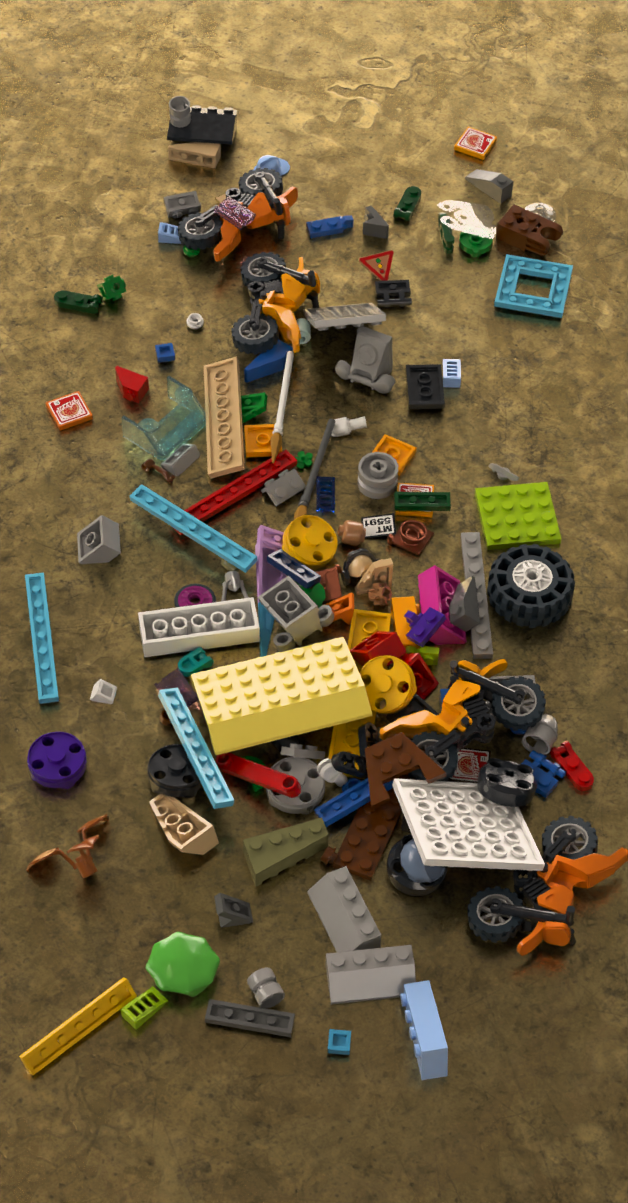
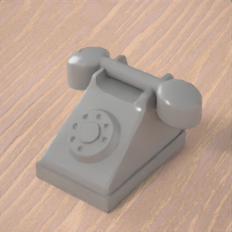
M364 326L358 327L352 365L350 366L346 361L340 360L335 367L337 375L344 380L350 379L352 383L356 381L370 386L371 390H376L380 393L390 392L396 382L394 377L388 375L393 369L392 337Z
M287 576L257 597L260 603L286 631L277 634L273 638V642L279 652L295 649L296 644L302 646L303 639L316 630L322 632V627L329 626L334 620V613L331 607L323 605L318 608L290 576Z

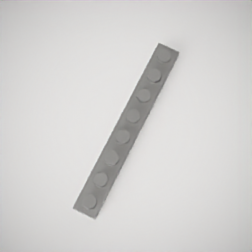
M480 532L461 533L465 580L472 576L475 577L480 624L470 629L473 659H492L493 648Z

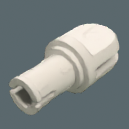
M365 416L350 420L347 417L334 419L335 425L331 436L349 435L352 430L367 428Z
M323 759L318 764V774L327 782H335L339 787L347 783L348 778L343 773L334 769L331 759Z

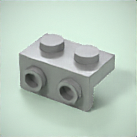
M196 191L166 196L163 199L168 218H179L185 214L194 215L201 211V203H199Z
M295 468L290 472L286 469L278 474L280 478L277 480L272 478L265 482V487L261 492H267L274 505L278 506L306 488V485Z

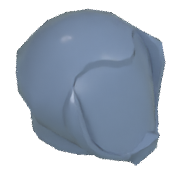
M414 839L404 845L400 853L401 866L409 879L420 883H431L444 874V866H426L423 864Z

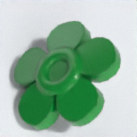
M300 451L297 453L298 457H294L297 459L298 469H303L305 466L310 467L313 464L312 453L308 452L305 454L304 451Z

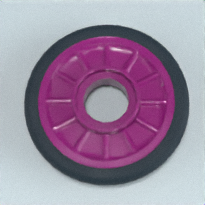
M202 584L186 585L176 593L174 598L175 607L216 602L214 592ZM193 598H198L200 602L197 604H193L190 602V600Z

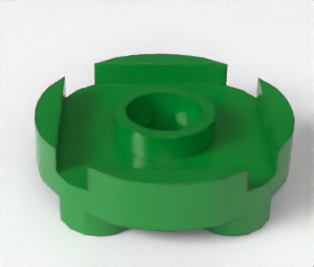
M468 227L460 233L459 247L472 257H479L480 254L488 252L492 248V234L483 227H479V229Z

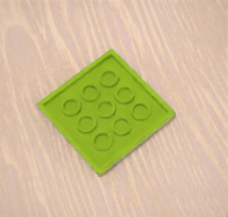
M548 482L475 488V497L487 550L516 548L523 544L527 546L532 544H561V535Z

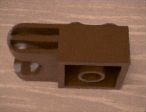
M515 204L497 223L496 239L523 251L527 249L541 256H545L550 251V244L547 239L557 241L563 235L562 226Z

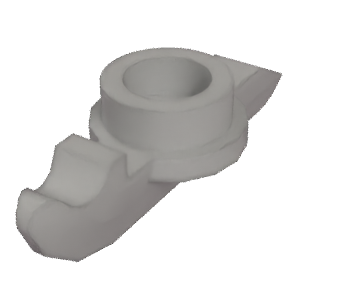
M494 463L489 465V468L493 472L496 471L498 478L501 480L510 479L518 481L520 479L506 467H501Z

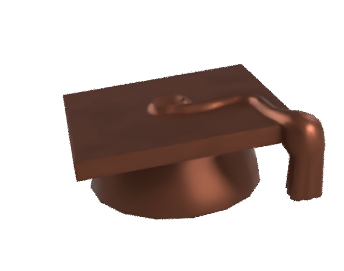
M405 520L395 535L389 534L387 543L420 555L434 535V532L427 530L425 525L419 521Z
M336 564L334 568L316 572L321 576L320 584L323 586L326 594L322 604L342 597L339 573H342L340 565Z

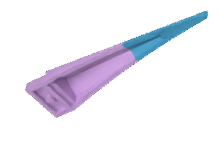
M260 525L258 528L257 544L255 545V554L257 556V597L286 578L284 573L266 562L267 555L282 549L284 533ZM258 600L260 657H264L267 655L275 618Z

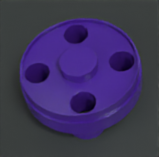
M58 731L44 734L33 742L28 751L27 763L30 776L37 783L49 788L69 789L84 774L87 758L85 749L78 738L72 734Z

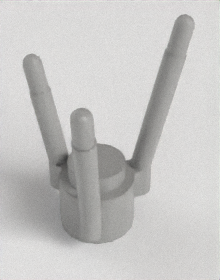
M237 571L227 572L225 574V582L222 583L221 601H226L227 589L237 591L239 587L244 598H249L243 580H240V574Z

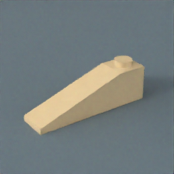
M159 794L149 801L169 843L181 852L204 855L219 844L214 826L175 797Z

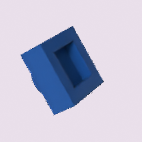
M172 343L155 345L158 363L175 360Z

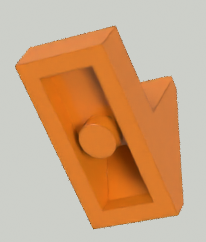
M353 593L324 604L331 607L334 613L333 622L342 619L348 625L351 624L354 613Z

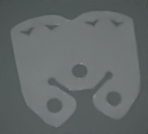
M446 200L437 204L438 207L446 212H452L456 208H460V210L454 212L455 219L450 216L440 218V221L448 227L488 239L496 237L497 229L491 223L494 221V215L488 206L454 200ZM444 205H449L451 208L447 209ZM460 215L466 216L467 219H462ZM446 220H451L453 223H447Z

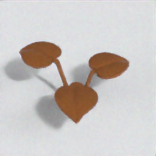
M107 814L85 823L77 830V833L82 831L84 841L67 851L68 854L79 850L81 855L75 858L76 863L57 847L38 855L28 865L27 872L35 863L53 855H61L72 865L74 870L78 868L82 878L97 872L98 870L92 861L90 849L94 848L99 835L87 838L86 833L99 822H108L109 816Z

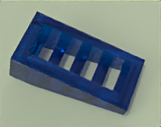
M317 476L316 511L335 512V477ZM320 486H328V487H331V489H330V488H320ZM320 492H331V494H320ZM320 498H331V500H320ZM320 504H331V507L320 506Z

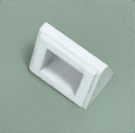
M100 679L93 686L90 700L113 704L117 687Z

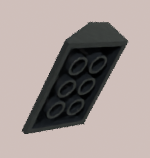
M194 105L190 107V124L179 128L169 122L167 140L232 144L237 129V110H233L230 107L217 109L214 106L201 108V106Z

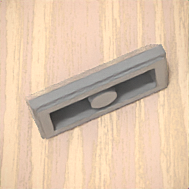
M183 443L161 463V467L173 475L179 476L200 457V452L196 445Z

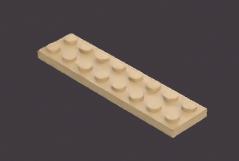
M236 356L204 366L207 466L210 479L245 469L239 360Z

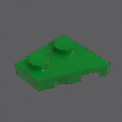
M265 392L241 396L242 424L266 411L268 396Z

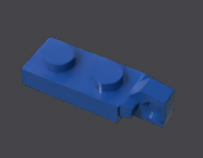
M352 215L306 222V227L310 238L343 233V230L353 227L354 220Z

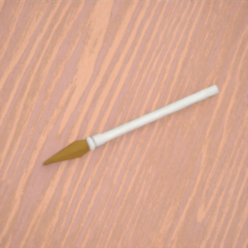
M292 351L287 352L277 418L272 432L273 435L270 438L272 463L275 462L282 445L283 420L294 352Z

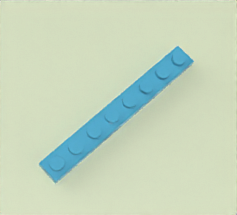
M141 484L129 496L130 501L246 573L257 562L255 554Z
M44 572L26 574L25 581L39 704L58 702L59 697Z
M178 687L159 690L158 697L213 808L233 806L234 798Z

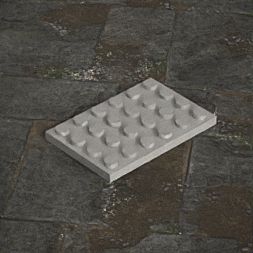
M373 303L303 309L304 317L314 328H318L319 331L328 330V327L334 326L336 329L346 328V325L362 327L364 323L381 325L382 321H386V314Z

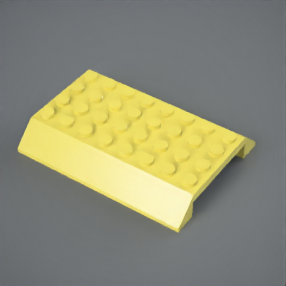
M344 637L191 674L189 677L193 691L196 692L203 711L215 755L372 716L364 682Z

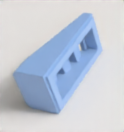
M160 222L158 242L181 244L178 236V226Z
M443 359V387L460 388V359Z

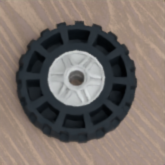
M523 544L516 548L512 547L506 553H501L491 566L487 588L490 604L500 616L505 617V620L510 623H516L518 626L523 627L524 625L529 626V628H536L537 626L549 625L550 622L554 623L561 616L565 615L569 606H571L575 587L574 572L570 568V564L565 559L563 560L558 552H553L548 547L544 548L536 544L528 546Z

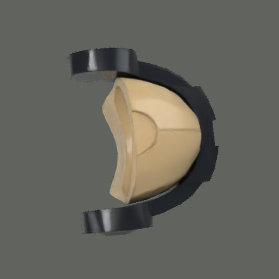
M364 548L348 553L344 561L342 573H340L343 584L345 586L350 584V576H363L370 565L378 561V559Z

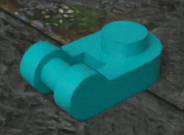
M199 647L179 660L178 671L182 676L190 677L191 674L211 667L214 660L205 654L206 652L202 647Z

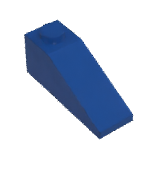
M277 340L278 343L273 345L271 350L268 349L266 350L267 352L258 355L244 369V381L248 383L283 370L285 368L287 352H293V347L281 340Z

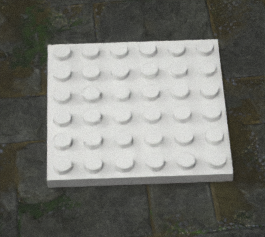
M394 778L392 786L424 865L543 871L545 863L519 807L503 806L486 799L479 792L478 783L435 781L428 784L426 780Z

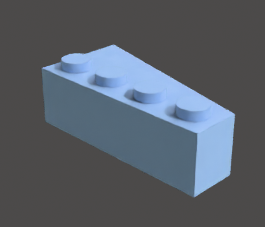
M430 981L404 984V993L400 994L402 1007H406L405 1019L406 1023L410 1025L409 1033L411 1041L413 1040L414 1053L417 1058L421 1080L448 1076V1046Z

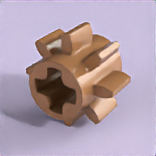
M373 583V588L369 589L368 597L370 601L374 602V606L387 605V601L392 596V591L386 586V583Z

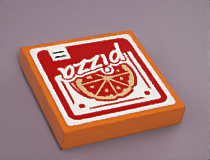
M79 391L46 402V407L59 431L93 419V415Z

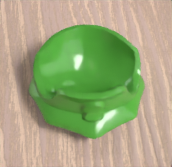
M175 932L154 944L145 968L160 990L196 997L213 982L220 959L205 938Z

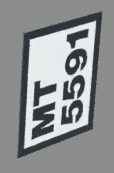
M394 513L361 517V523L366 528L365 538L387 536L390 533L392 535L396 534Z

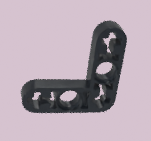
M371 722L365 723L358 728L360 756L345 751L332 756V766L336 771L363 779L368 778L365 748L379 742L378 730ZM354 761L357 763L359 770L356 769Z

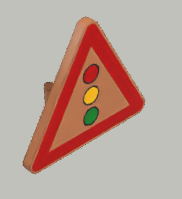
M389 250L361 257L359 262L378 280L388 281L394 251Z

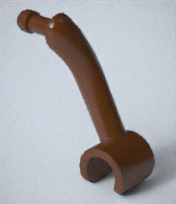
M147 459L141 465V468L146 472H149L152 468L164 476L168 483H172L173 479H175L174 475H170L167 470L157 466L152 459Z

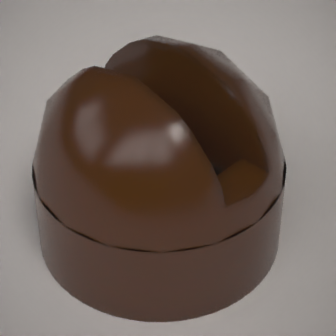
M164 709L159 717L160 722L164 726H170L172 723Z

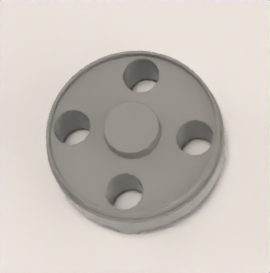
M287 757L275 763L271 769L294 776L301 785V793L295 798H289L283 794L275 795L280 793L266 788L268 801L271 806L291 814L301 813L307 815L313 812L314 808L322 801L325 793V780L318 774V765L302 757Z

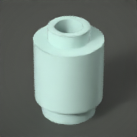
M299 318L296 321L301 334L300 344H305L311 339V327L308 320Z

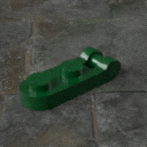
M411 186L405 190L397 208L394 210V218L401 217L405 221L411 220L421 200L422 192L420 188Z
M446 212L438 213V225L443 250L445 253L451 254L454 251L455 237L452 235V227H449V215H446Z
M65 290L54 294L56 306L92 314L98 312L99 305L103 301L102 296L98 294L91 296Z

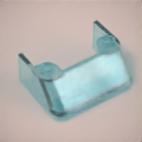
M171 376L167 377L168 397L177 402L178 405L159 422L146 418L137 424L124 415L121 417L123 437L160 460H166L175 450L190 440L206 425V413L192 390Z

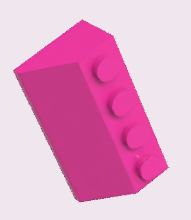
M434 565L418 575L421 613L424 614L431 607L444 614L446 620L429 641L436 645L466 643V633L450 623L449 606L457 586L460 584V580Z

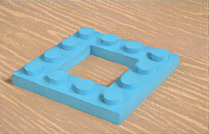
M506 254L494 307L562 318L573 265ZM519 274L553 279L549 298L515 293Z

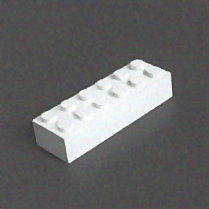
M254 597L138 613L144 657L194 651L199 647L210 649L260 642V627Z

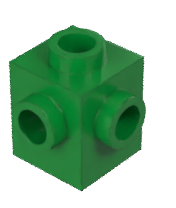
M113 274L104 278V282L97 284L103 301L111 298L113 301L123 297L122 293L126 292V283L120 275L115 277Z

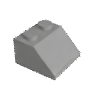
M101 515L78 532V562L80 564L106 563L117 557L121 553L119 524Z

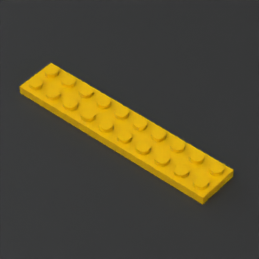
M354 609L347 645L349 650L376 631L389 632L392 614ZM354 660L360 673L362 666ZM367 677L365 680L366 686L371 683L370 677ZM371 710L372 716L333 726L328 758L332 759L333 755L341 751L360 756L358 728L368 722L375 725L377 712ZM354 761L356 769L359 770L357 763ZM343 773L346 777L363 779L360 777Z

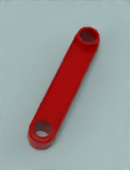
M229 752L216 756V764L224 773L283 794L289 798H295L301 793V785L294 776Z

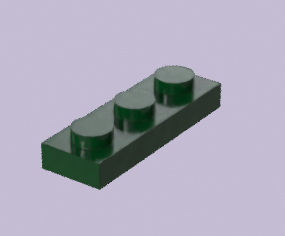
M394 492L395 511H450V492Z

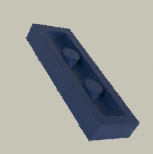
M282 549L267 555L266 562L285 575L290 576L304 588L308 589L320 583L321 576L288 555Z

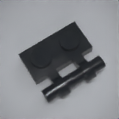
M409 280L375 281L376 298H383V300H377V307L384 306V308H390V306L405 307V305H412V299L405 298L410 297L411 294Z

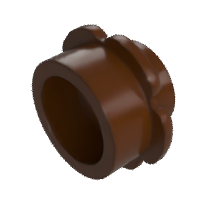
M327 847L320 859L325 863L324 865L328 863L332 865L338 855L335 852L336 848Z

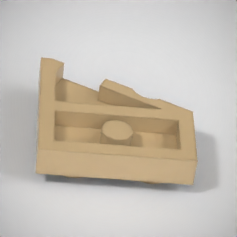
M381 559L373 562L356 585V594L368 593L369 589L373 588V583H386V586L392 587V559Z

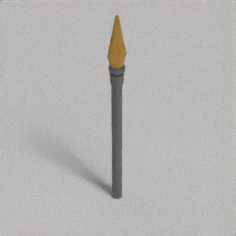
M334 419L328 420L304 494L294 514V520L307 514L310 496L335 425Z

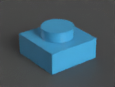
M329 1029L328 1053L350 1055L351 1031Z

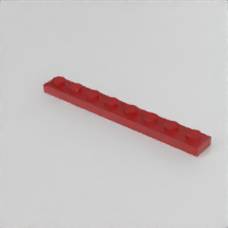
M285 449L277 455L274 463H272V458L184 511L204 522L262 487L265 482L272 478L275 479L284 470H290L295 467L297 459ZM173 528L180 536L183 535V533Z

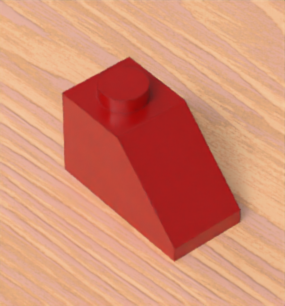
M116 366V381L123 398L140 403L149 390L148 377Z

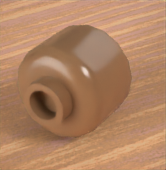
M346 520L343 525H339L337 536H340L343 544L358 546L365 540L366 528L363 527L361 522Z

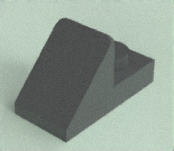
M371 205L365 207L363 235L388 238V223Z
M222 893L214 896L221 927L250 924L253 922L250 903Z

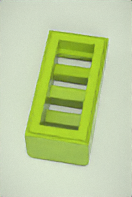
M151 987L121 1009V1016L137 1030L168 1003V1000L156 988ZM154 995L160 1001L156 1003L150 996ZM146 1000L152 1005L151 1007L145 1003ZM140 1005L145 1009L144 1012L139 1008ZM133 1011H136L139 1015L136 1016V1015H135L134 1013H132V1012H133Z

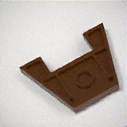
M402 732L365 748L372 810L391 801L383 784L394 780V778H399L419 768L428 784L447 776L446 772Z

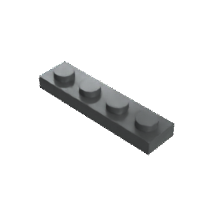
M209 999L205 1016V1023L291 1037L295 1020L294 1013Z

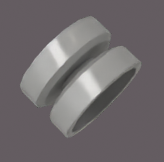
M384 452L368 453L362 457L358 466L357 485L359 490L365 496L372 499H383L392 495L397 489L399 466L396 459Z

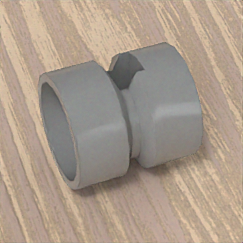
M184 96L173 97L169 101L170 122L175 127H185L191 121L190 101Z
M268 967L255 971L247 979V984L255 994L260 1008L265 1009L276 1006L285 997L281 985L276 983L277 980L273 970Z

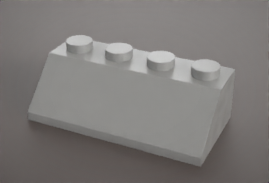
M346 866L327 873L307 891L336 952L381 947V933Z
M412 945L326 953L325 966L331 1004L400 997V994L404 993V984L416 982Z

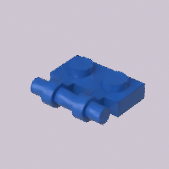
M532 750L529 757L535 761L531 763L525 759L521 764L528 765L533 769V775L538 782L536 792L547 798L558 785V780L554 777L557 775L560 778H564L566 771L561 769V766L556 762L552 763L546 759L544 754ZM542 765V766H544L545 768H547L549 771L546 773L545 771H543V770L540 769L539 767Z

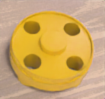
M303 515L293 520L285 529L282 538V550L313 571L324 567L335 555L338 545L337 536L333 528L322 518L313 515Z
M388 655L375 657L369 660L360 671L364 685L366 678H371V683L368 686L365 685L371 710L382 714L396 713L405 708L416 694L417 687L412 669L406 662L397 657ZM393 660L394 666L388 670L387 664ZM408 683L409 689L403 693L402 687ZM385 699L386 706L380 709V702Z

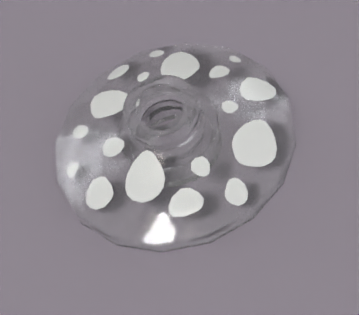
M539 202L525 207L528 211L553 222L555 221L556 212L548 204Z

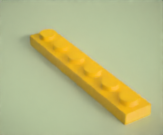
M123 977L21 1054L19 1057L29 1074L34 1076L136 998L137 995L127 978Z

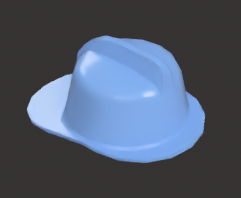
M265 155L258 160L253 170H256V168L274 169L275 172H279L280 176L288 173L290 165L284 159Z

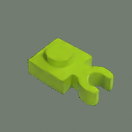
M406 646V653H419L427 665H438V647L420 646V649H416L413 646Z

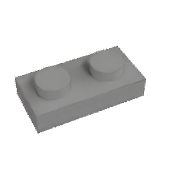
M290 743V747L282 746L281 755L322 760L325 758V752L318 751V746L306 745L305 749H302V745Z

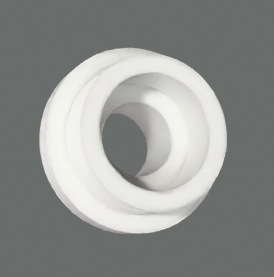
M192 313L188 316L186 324L191 329H199L203 326L204 319L200 314Z

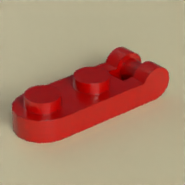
M564 741L561 743V746L551 748L550 756L561 766V769L566 771V777L573 786L580 791L590 790L594 783V777L574 752L571 744L568 741ZM565 753L567 757L563 758L561 754Z

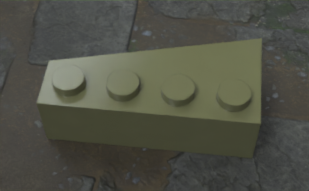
M322 817L243 840V854L256 887L267 878L277 876L278 872L287 867L291 868L298 861L306 860L328 847L329 834Z

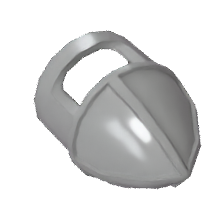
M543 714L541 721L536 722V725L532 728L531 726L528 727L522 738L523 746L529 752L534 750L537 753L547 755L558 737L556 719L551 715ZM531 736L537 740L534 747L527 743L526 737Z

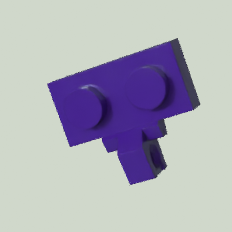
M431 607L424 614L419 613V615L408 610L404 617L407 620L406 622L410 624L411 630L406 636L408 640L423 647L446 620L445 615Z

